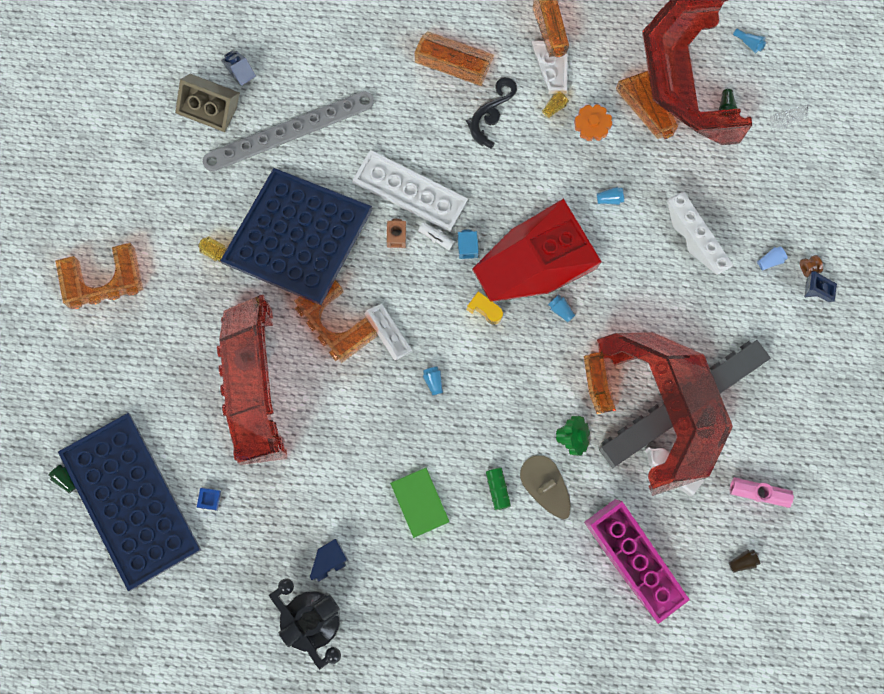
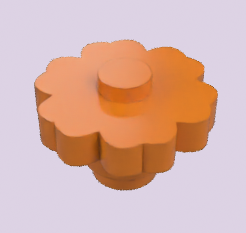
M596 104L593 107L585 105L579 109L574 124L575 130L580 132L581 138L587 141H592L593 138L600 141L608 135V130L612 127V116L606 114L607 110L605 107Z

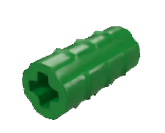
M502 468L486 471L494 510L510 508L511 504Z

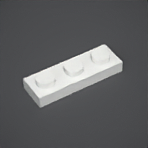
M382 304L368 309L364 313L394 361L408 355L412 351Z

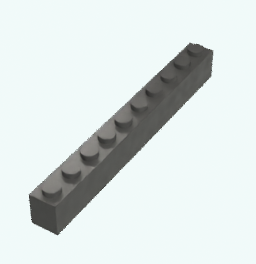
M756 340L753 343L750 341L740 346V352L736 354L733 351L725 357L727 361L722 364L717 362L711 366V372L707 375L703 372L694 378L696 381L690 386L687 383L679 389L681 393L676 396L672 393L664 399L665 404L660 407L656 404L648 410L649 415L646 417L640 415L632 421L634 423L633 426L630 428L625 426L617 431V437L614 439L609 437L601 442L602 447L599 451L612 469L770 360L771 357L759 341Z

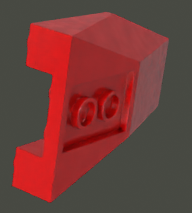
M563 198L511 229L472 268V271L490 302L549 294L595 271L602 261Z

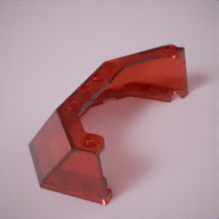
M669 0L642 31L652 100L692 130L720 145L740 144L752 127L751 116L747 118L741 117L740 109L699 111L688 48L702 30L713 29L718 25V13L723 3L728 0Z
M264 295L256 296L224 310L223 317H221L220 345L217 346L218 357H221L222 365H219L220 377H223V384L220 385L221 395L225 397L222 411L223 415L227 418L231 434L234 460L240 465L287 459V449L284 447L285 439L278 433L276 422L271 420V414H274L271 401L265 327L273 326L271 320L273 319V312Z
M653 332L614 333L597 339L598 352L602 361L609 358L612 360L613 365L617 366L634 359H640L649 364L677 436L666 462L651 468L648 473L651 495L654 496L710 477L733 425L704 354Z

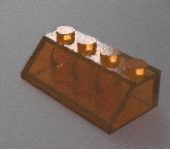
M427 31L420 38L414 56L415 63L482 86L494 54Z

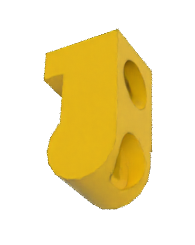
M479 291L466 308L471 314L476 310L486 317L487 322L492 325L501 322L503 317L502 309L494 302H490Z

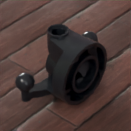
M288 578L282 579L278 584V588L269 594L270 599L281 613L280 631L278 633L287 647L292 646L298 650L308 652L319 670L328 663H338L341 659V652L338 648H328L323 659L317 649L329 644L337 635L340 627L339 606L330 594L326 595L318 591L304 592L294 597L286 605L280 598V595L290 594L294 589V584ZM315 608L323 621H319L315 629L307 630V633H305L299 625V621L305 612L314 611Z

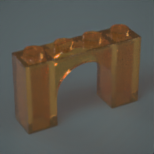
M131 243L112 247L115 262L114 276L106 285L96 288L85 285L80 261L75 256L55 260L63 304L71 309H78L83 304L89 303L94 305L101 303V300L104 299L116 300L120 298V295L127 294L132 296L138 294V291L143 290L135 247Z
M335 279L322 305L298 297L294 300L297 306L294 309L300 317L305 316L307 318L306 324L312 332L314 330L317 331L320 335L317 337L323 346L327 345L331 349L329 354L334 361L339 360L342 364L378 337V334L366 318L349 330L341 333L331 332L322 325L321 315L324 308L344 293L342 287Z

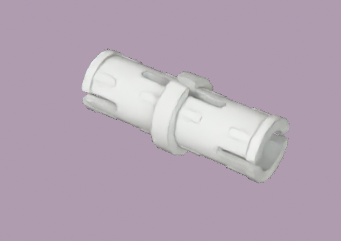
M423 222L418 232L430 238L434 244L438 243L448 251H451L456 243L455 240L443 234L442 230H437L426 222Z

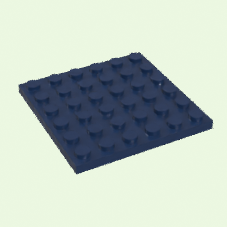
M273 168L220 261L228 267L322 305L373 210L372 206Z

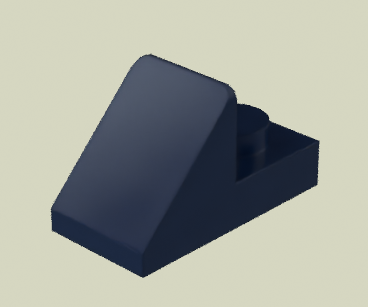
M811 272L806 279L804 297L818 296L827 302H834L837 283L817 272Z

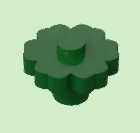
M572 416L571 419L567 420L565 426L557 429L556 440L558 443L565 445L566 449H569L570 455L582 456L583 452L587 451L589 446L588 437L590 435L588 423H585L584 417Z

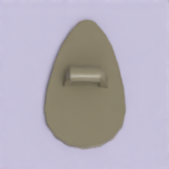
M536 455L528 458L520 470V479L523 486L547 512L555 517L567 519L570 515V500L562 475L556 464L545 456Z

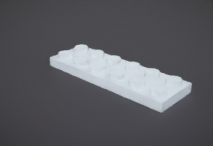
M372 150L369 151L353 179L354 184L449 232L452 231L468 202V198Z

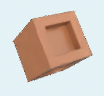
M402 219L387 221V248H406V221H402ZM394 230H399L402 232L398 236L392 234Z

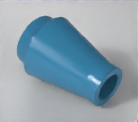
M617 186L597 193L598 204L620 205V203L624 202L623 188H618Z
M558 294L548 304L551 307L550 310L563 318L567 323L575 316L564 296L561 297Z
M438 366L423 370V378L432 396L443 393L441 370H438Z

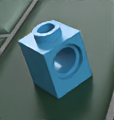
M466 229L458 232L459 259L478 258L477 231Z

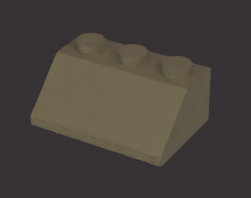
M188 74L180 79L175 113L225 132L237 109L240 92L196 75Z

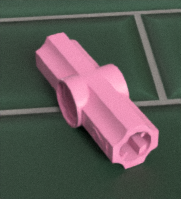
M733 477L730 483L729 490L731 495L790 508L793 503L794 495L791 490ZM759 488H762L765 492L763 498L758 494Z

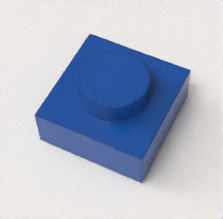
M200 488L197 508L218 511L221 491Z

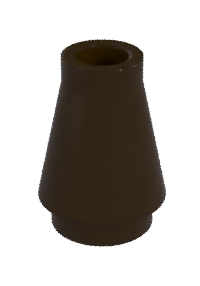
M747 549L728 562L733 573L757 568V565L761 564L754 549L750 551Z

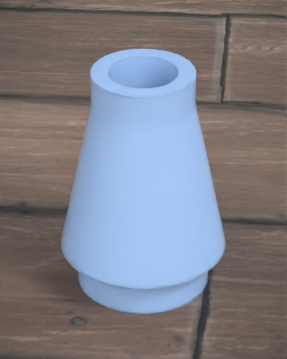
M779 246L770 250L757 263L763 271L767 268L783 264L788 257L784 249Z

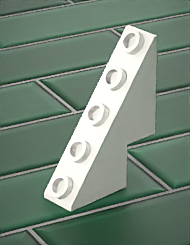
M681 192L668 199L673 228L686 238L689 253L716 275L731 268L733 264L685 192Z

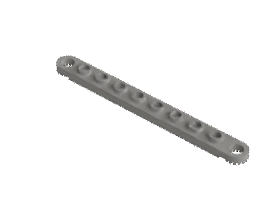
M366 91L357 93L209 152L203 157V165L208 171H217L372 108L374 104L373 96ZM366 97L370 100V102L366 105H363L360 103L361 98ZM216 158L217 163L215 165H208L209 159Z

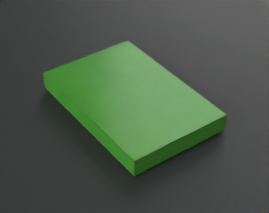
M427 468L390 483L413 538L450 522Z

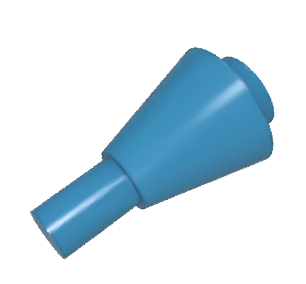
M736 29L733 33L734 36L743 40L755 54L758 51L761 52L766 45L765 37L746 34L739 29Z

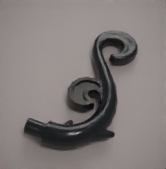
M507 77L499 79L496 82L495 88L500 96L503 95L501 89L504 86L511 89L510 93L485 103L474 113L471 121L466 120L473 139L479 145H485L490 149L493 148L495 143L484 135V130H480L479 123L481 117L485 115L484 121L490 126L497 124L500 119V113L495 107L508 101L516 94L517 85L515 81Z

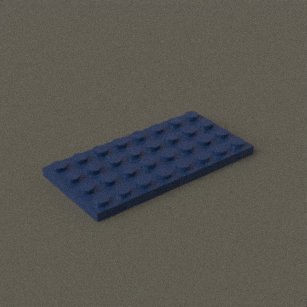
M130 413L119 417L58 451L127 591H132L201 551L195 536Z

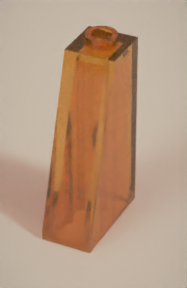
M534 0L532 8L549 57L564 56L567 54L569 43L558 1Z
M651 69L618 81L617 92L657 139L672 137L678 125L653 70Z

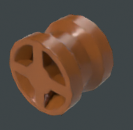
M813 255L810 259L800 260V268L803 275L808 277L811 272L822 273L823 263L818 255Z

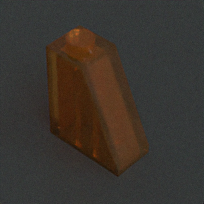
M603 352L583 356L589 395L596 413L616 411Z

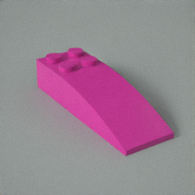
M614 499L584 522L612 564L657 624L661 623L690 600L623 501Z

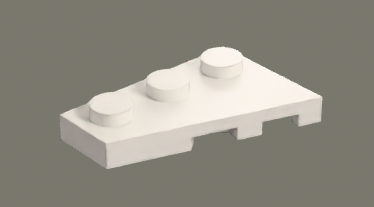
M532 41L531 45L548 93L567 94L568 41Z

